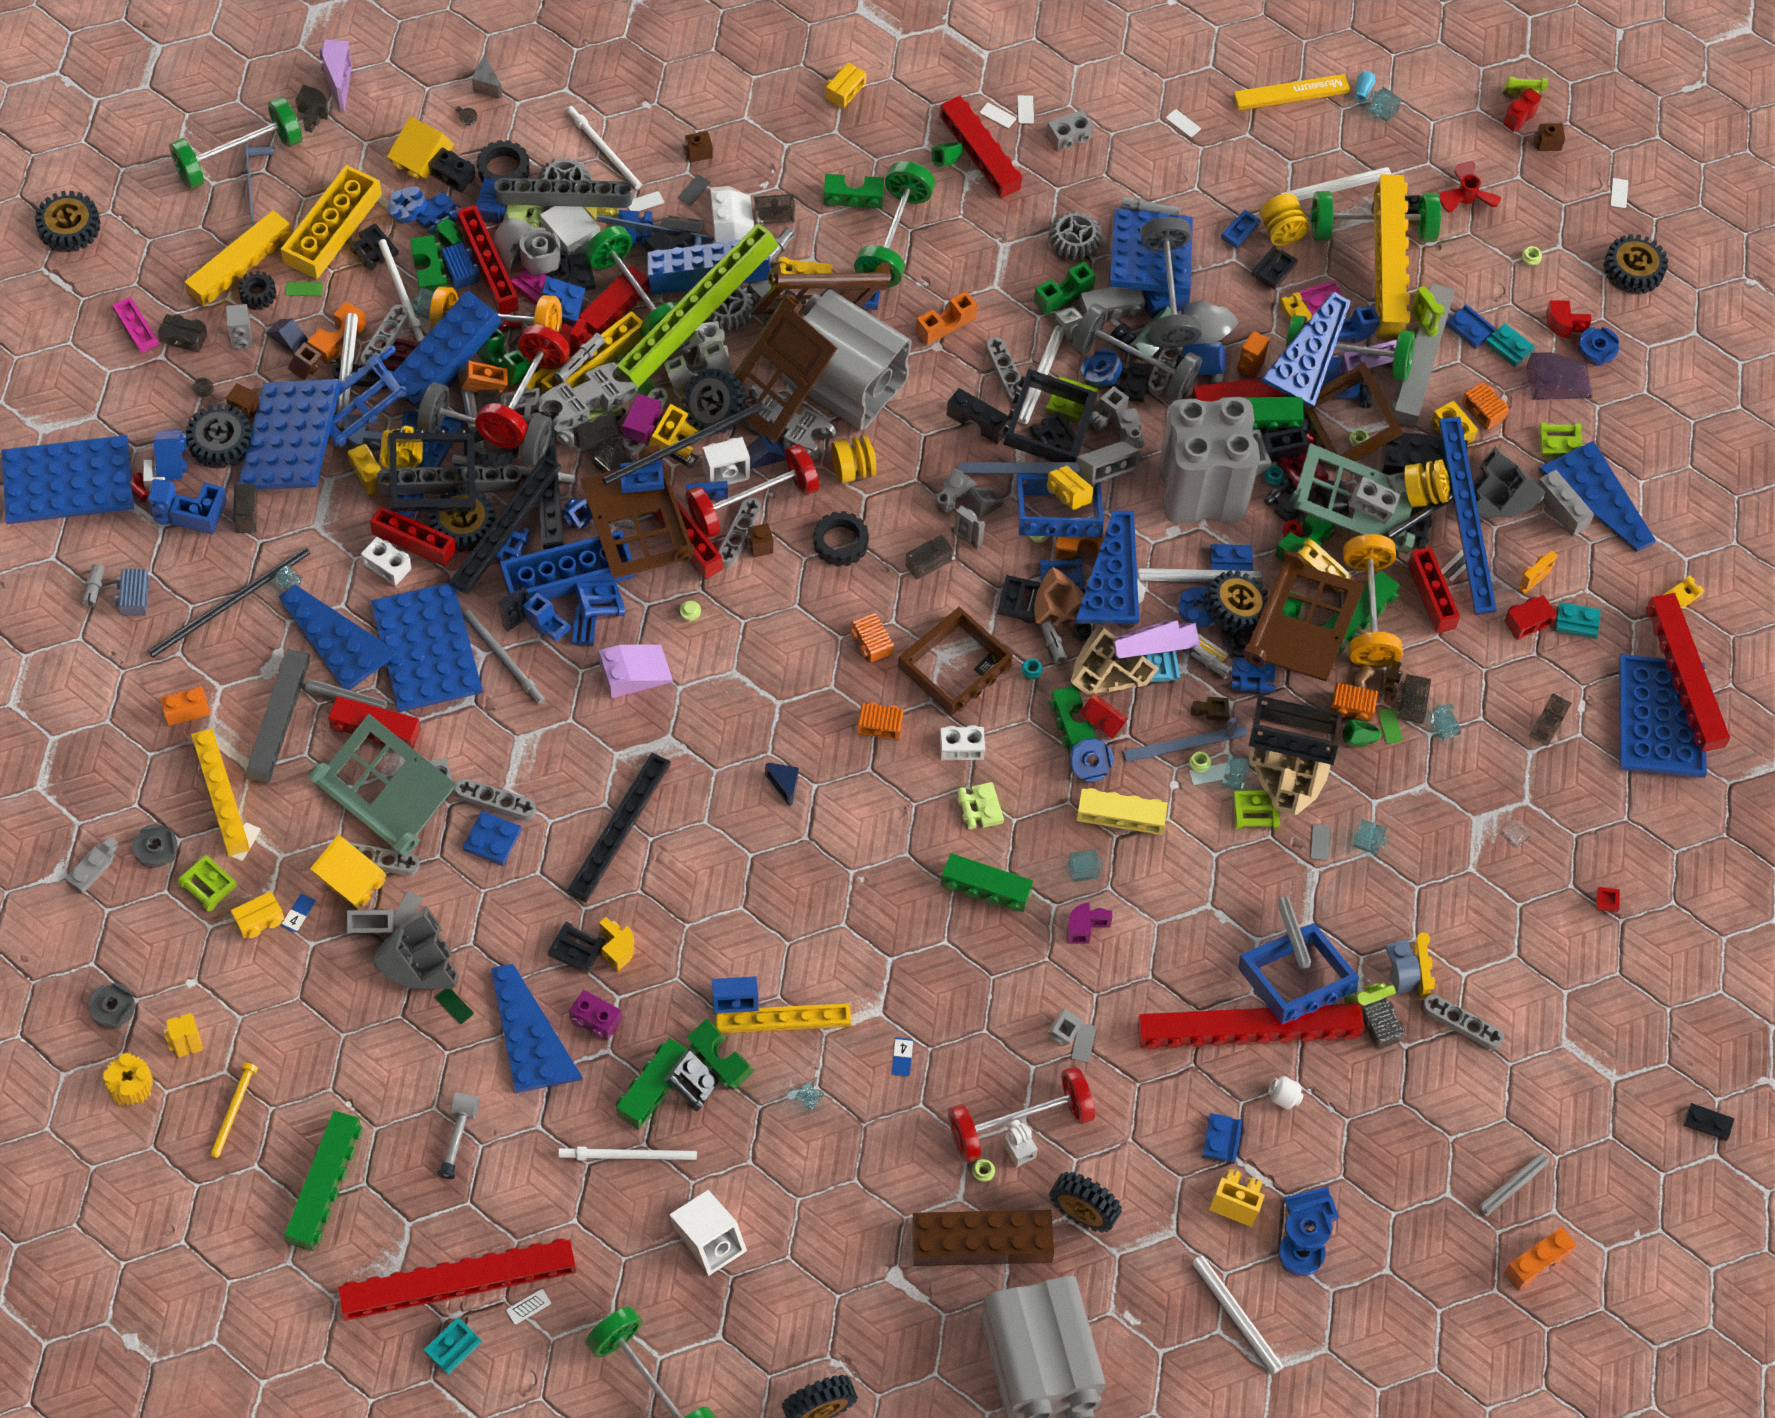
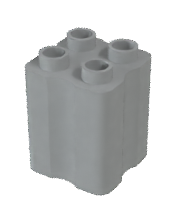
M829 289L822 297L814 294L806 303L803 311L804 319L838 347L807 396L863 431L877 417L881 409L905 385L909 376L910 365H908V357L911 351V339ZM782 372V380L797 388L798 385Z
M1229 397L1213 402H1205L1198 399H1180L1170 405L1159 458L1160 478L1166 486L1163 499L1165 515L1171 522L1195 523L1201 519H1215L1220 522L1238 521L1246 516L1260 461L1258 443L1252 434L1255 421L1253 407L1246 398Z
M1064 1276L1031 1286L997 1291L986 1296L983 1303L985 1312L981 1314L980 1322L1006 1418H1095L1094 1410L1098 1409L1101 1405L1100 1395L1105 1392L1106 1382L1076 1277Z

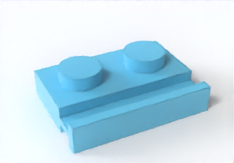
M1176 650L1144 655L1147 660L1159 668L1150 682L1179 681L1180 673Z

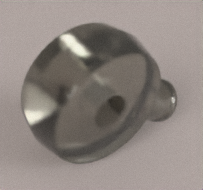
M460 106L456 107L455 111L459 113V119L462 124L471 126L476 123L478 115L473 108L462 109Z

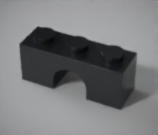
M958 388L948 400L947 416L963 425L970 419L978 424L981 429V435L996 444L1004 437L1002 436L1006 424H1010V420L1007 419L1008 415L961 388Z

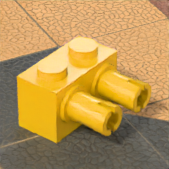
M670 404L654 431L648 446L659 444L660 450L678 442L677 435L681 434L689 437L700 430L687 424L686 418L688 413ZM687 446L675 453L688 459L693 447Z
M1228 1169L1226 1178L1222 1177L1218 1184L1209 1210L1252 1227L1265 1196L1259 1193L1263 1183L1258 1179L1257 1184H1255L1256 1178L1251 1177L1248 1180L1247 1187L1238 1184L1241 1173L1236 1171L1234 1176L1235 1169Z

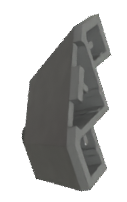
M1496 446L1482 461L1480 469L1483 470L1480 478L1476 477L1473 483L1479 516L1513 517L1539 504L1546 493L1531 475Z
M427 906L423 907L391 933L376 950L373 959L376 969L382 972L386 978L408 988L453 989L456 987L459 977L456 969L448 961L451 958L447 943L445 941L441 942L439 932L442 929Z

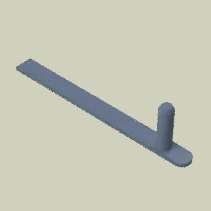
M245 142L252 226H254L249 156L273 155L274 147L248 148V142Z
M597 215L596 219L597 222L655 233L662 230L666 235L679 236L685 232ZM689 232L692 236L693 246L701 245V241L709 243L714 241L712 236Z
M959 462L958 470L964 474H1049V472L1056 469L1059 470V468L1066 465L1075 473H1078L1080 467L1075 462Z
M1233 717L1229 719L1227 729L1126 750L1123 753L1126 762L1244 737L1247 734V729L1244 726H1237L1238 721Z

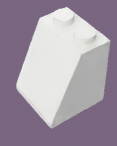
M709 1190L670 1214L675 1230L708 1276L747 1251L737 1221Z

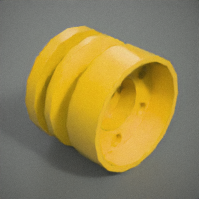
M1293 194L1277 195L1265 202L1260 208V217L1274 245L1286 246L1293 244L1303 238L1309 231L1310 225L1304 212H1302L1303 209L1297 196Z
M861 435L860 441L856 436L853 437L852 447L849 446L846 439L831 442L833 465L836 476L841 484L855 481L856 471L861 479L866 478V473L870 478L876 476V456L868 435Z
M1436 460L1434 464L1432 461L1427 462L1426 472L1421 463L1405 467L1406 491L1413 508L1428 505L1429 496L1434 504H1438L1439 500L1442 503L1449 502L1450 480L1442 460Z

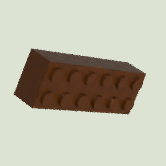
M1052 1210L913 1213L912 1240L914 1266L1052 1263L1054 1257Z

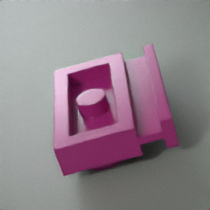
M524 268L517 274L515 279L510 281L516 290L537 305L547 275H531Z
M1335 280L1299 291L1302 301L1312 316L1331 293L1335 292L1343 296L1339 287L1336 286Z

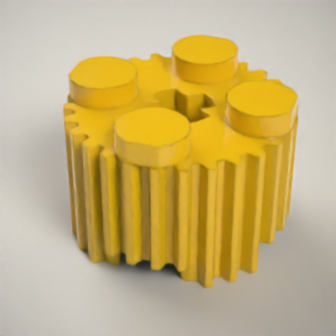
M403 426L401 428V430H404L405 433H413L414 429L409 426ZM385 430L381 439L380 463H382L384 468H388L387 437L389 433H392L391 430ZM396 442L397 468H416L422 462L423 442Z
M123 1053L118 1059H114V1062H110V1066L107 1065V1070L103 1073V1079L107 1091L115 1103L117 1102L118 1105L126 1103L129 1106L130 1103L134 1105L135 1102L139 1104L140 1102L144 1103V1099L148 1100L147 1096H151L150 1090H152L153 1078L147 1063L143 1059H140L139 1056L136 1058L135 1055L132 1056L130 1053Z

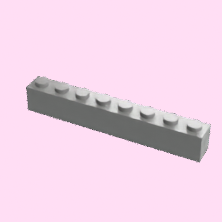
M1433 283L1430 292L1434 295L1437 304H1442L1445 308L1444 314L1440 317L1438 323V333L1433 337L1428 336L1418 321L1416 322L1414 333L1417 336L1415 338L1410 374L1406 382H1403L1402 385L1398 384L1395 393L1398 400H1393L1391 410L1398 423L1415 427L1455 293L1454 289Z

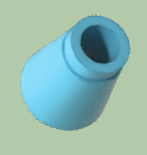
M1362 71L1357 76L1355 98L1357 100L1365 101L1376 83L1375 75L1372 72Z

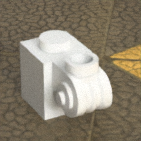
M1019 1120L1008 1124L1009 1132L1004 1137L1003 1146L1017 1168L1036 1158L1038 1149L1031 1139L1032 1131L1028 1126L1020 1123Z

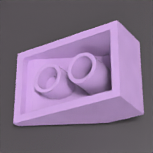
M325 40L324 48H320V59H323L322 72H325L326 81L340 112H344L352 69L349 42Z
M617 645L599 650V662L611 698L673 682L661 645Z

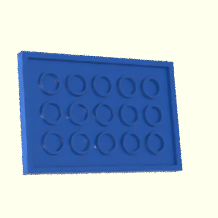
M1114 209L1110 287L1169 293L1164 251H1153L1145 248L1141 244L1140 229L1151 220L1163 217H1176L1189 223L1191 239L1183 247L1170 251L1174 290L1176 294L1190 295L1193 217L1179 215L1177 217L1166 213L1158 214L1147 211L1138 212L1127 209Z
M339 379L263 383L259 398L260 405L256 410L251 430L252 438L245 454L237 485L241 491L317 487L341 388Z
M127 435L1 450L5 520L7 524L134 509L133 493L130 487L132 477L129 439Z
M446 583L371 600L380 640L399 653L386 663L399 712L483 693L454 587Z
M1621 654L1619 657L1620 769L1705 778L1707 775L1706 752H1701L1699 746L1694 742V732L1687 723V714L1685 708L1681 707L1679 692L1675 690L1673 685V676L1667 670V660L1664 658Z

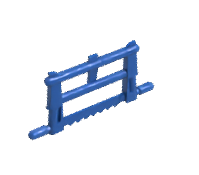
M395 346L387 347L379 356L374 354L366 361V366L358 368V371L352 373L351 377L346 378L345 382H341L339 395L372 370L380 378L377 383L359 397L356 396L350 404L334 415L329 435L333 438L335 446L340 445L342 447L346 443V439L365 424L376 422L378 420L376 416L397 399L408 396L406 394L407 388L405 386L400 387L393 377L392 371H388L382 362L396 351ZM387 385L393 393L370 410L364 402ZM356 408H359L363 416L341 433L335 425Z

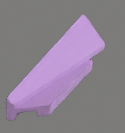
M1397 339L1367 348L1395 351ZM1347 352L1332 356L1341 357L1340 373H1346L1364 362L1370 368L1393 362L1394 357L1358 352Z
M1165 620L1117 636L1115 641H1113L1116 657L1125 658L1195 648L1197 645H1200L1196 623L1178 624V620Z

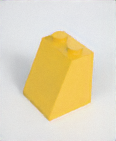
M410 116L387 158L392 161L391 165L399 170L404 168L408 170L407 174L416 179L421 177L426 180L430 175L429 161L442 147L450 151L455 144L442 132Z
M339 834L310 868L318 880L358 910L361 906L364 907L371 899L370 895L375 889L381 888L386 877L381 868Z

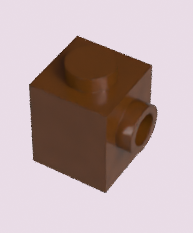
M1563 123L1540 124L1538 131L1534 133V142L1538 145V151L1562 150L1565 141Z
M708 131L685 135V144H682L684 155H688L690 163L713 158V146Z
M304 343L293 355L288 370L305 381L309 375L313 376L319 368L317 363L321 353Z
M238 383L235 384L226 397L227 405H230L231 410L236 407L239 413L242 411L245 414V418L248 419L251 418L253 413H256L260 405L258 393Z
M769 524L748 527V536H745L747 548L751 549L753 558L773 554L774 540Z

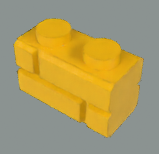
M849 62L843 68L840 67L833 80L829 79L824 86L826 100L835 103L842 109L845 108L866 84V72L856 68V66Z
M367 444L349 450L347 452L349 464L362 486H364L366 493L371 495L377 492V474L382 469Z
M1067 465L1059 468V470L1056 469L1049 472L1047 489L1051 494H1055L1063 504L1075 510L1080 508L1081 505L1085 506L1091 503L1093 487Z
M272 891L230 910L243 939L247 937L254 938L262 930L268 927L275 928L281 924V921L285 920Z
M191 1013L182 1015L180 1018L175 1017L167 1020V1029L163 1030L170 1051L175 1050L178 1057L189 1055V1052L193 1054L202 1051L203 1045L194 1016Z

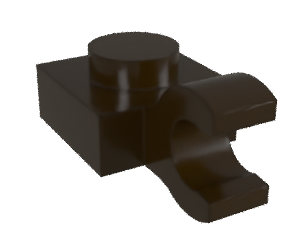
M1393 661L1386 682L1381 687L1380 696H1383L1385 691H1389L1392 694L1390 700L1395 699L1397 689L1394 683L1399 684L1403 674L1402 671H1399L1401 662Z
M1207 697L1206 702L1193 701L1191 715L1200 716L1207 714L1208 720L1228 721L1229 698Z

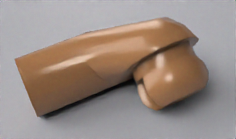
M1368 665L1361 667L1354 676L1355 686L1366 689L1365 681L1374 677L1375 670Z

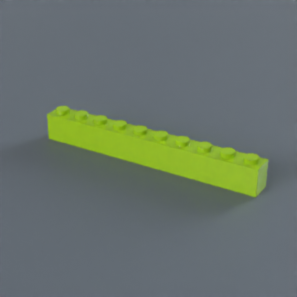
M757 223L616 365L624 378L629 382H634L639 388L779 246L772 233Z

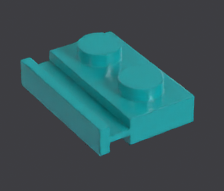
M1506 323L1501 325L1485 341L1488 347L1514 367H1517L1535 349L1532 343Z
M1559 602L1555 632L1597 639L1601 609Z
M457 1317L424 1349V1353L449 1375L482 1343V1339L475 1335Z

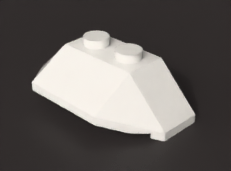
M730 186L709 187L715 242L723 243L741 240L754 227L750 195Z

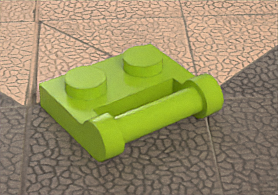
M1509 76L1503 84L1502 92L1515 96L1532 88L1541 94L1543 90H1547L1548 79H1515V77Z
M1424 285L1417 289L1411 313L1428 336H1436L1439 330L1438 323L1440 317L1444 314L1445 308L1442 304H1437L1434 295Z
M1540 422L1541 456L1561 457L1583 446L1581 423L1558 425ZM1547 432L1573 433V436H1547Z
M1265 790L1234 791L1236 829L1272 826L1273 829L1280 828L1279 811L1275 810L1272 800ZM1271 813L1272 818H1243V814Z
M207 855L201 858L177 881V884L193 894L208 912L212 911L218 902L237 887L236 881ZM196 877L213 895L208 897L191 882L192 879Z
M1384 982L1380 984L1375 983L1366 986V991L1357 994L1352 993L1350 996H1345L1343 1000L1345 1004L1358 1003L1359 1005H1367L1396 994L1394 985H1385Z

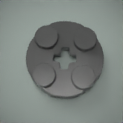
M151 824L143 827L140 833L134 837L132 849L136 859L142 866L161 867L174 861L178 850V842L172 830L170 831L161 824ZM153 842H157L158 845H161L160 847H158V849L155 850L149 848L153 846Z
M111 983L112 985L105 987L102 985L94 990L89 998L90 1014L98 1025L118 1029L132 1017L136 1006L131 991L122 984ZM116 1001L117 1007L109 1010L107 1003Z

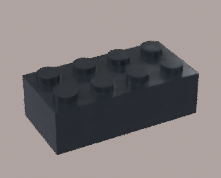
M1404 432L1403 435L1382 446L1380 472L1405 481V467L1407 465L1421 463L1426 472L1427 462L1432 461L1434 464L1436 460H1442L1448 472L1442 437ZM1465 440L1466 449H1467L1468 440Z

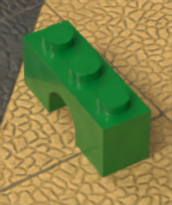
M825 174L823 205L867 207L871 209L882 208L884 177L865 176L864 184L861 187L850 188L845 183V175Z
M434 235L411 238L410 243L414 266L424 265L428 267L424 270L416 271L421 299L433 297L438 287H448L446 275L441 274V271L444 270L443 259H438V255L441 254L439 242L435 243Z
M1082 262L1069 269L1066 278L1061 283L1056 285L1051 279L1036 287L1034 303L1046 316L1079 298L1081 293L1093 290L1096 275L1085 262Z
M497 329L477 353L489 365L507 368L508 384L512 386L524 379L531 362L522 355L519 349L507 353L504 348L505 335Z
M1309 514L1304 519L1302 525L1303 532L1308 537L1300 538L1290 532L1277 545L1275 556L1283 561L1286 550L1290 552L1302 550L1306 539L1313 540L1321 547L1325 539L1329 540L1334 535L1335 525Z
M1073 685L1053 690L1049 700V707L1051 712H1055L1057 717L1055 718L1057 729L1062 731L1063 746L1068 748L1071 755V749L1074 745L1083 739L1096 738L1089 721L1078 723L1071 718V716L1079 714L1083 707V701L1078 688Z
M707 1018L687 1036L691 1041L690 1048L697 1055L701 1053L705 1057L704 1064L711 1071L715 1069L720 1074L717 1078L726 1088L731 1086L736 1089L755 1072L744 1057L736 1051L727 1058L721 1059L719 1057V1046L727 1038Z

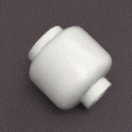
M1282 1076L1279 1079L1275 1078L1268 1090L1271 1102L1287 1110L1291 1109L1294 1105L1298 1106L1303 1099L1301 1085L1286 1076Z

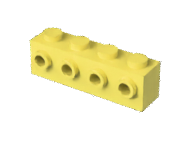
M1093 788L1082 789L1076 821L1162 835L1168 803L1162 802L1159 799H1142L1135 795L1124 796L1116 792H1100Z

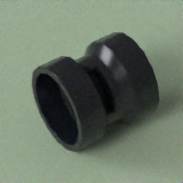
M1125 323L1118 325L1110 335L1127 345L1137 337L1134 333L1130 332V328Z

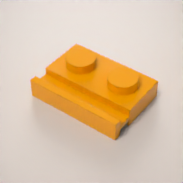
M1551 550L1547 555L1542 554L1536 560L1533 567L1528 566L1521 574L1523 577L1518 590L1525 594L1552 571L1551 568L1554 566L1558 555Z

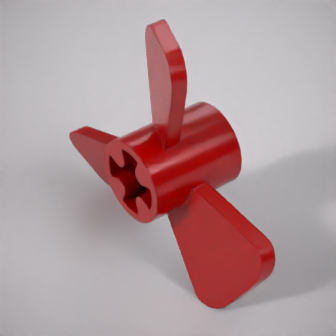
M1473 161L1456 165L1454 173L1460 181L1459 189L1440 193V203L1446 212L1452 213L1461 202L1471 204L1475 202L1476 198L1491 207L1499 205L1501 201L1500 196L1479 190L1481 180L1474 175L1475 163Z

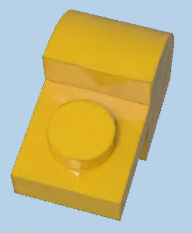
M605 917L599 922L600 932L609 942L602 948V958L618 972L633 957L634 936L629 926L622 930L615 921L611 922Z

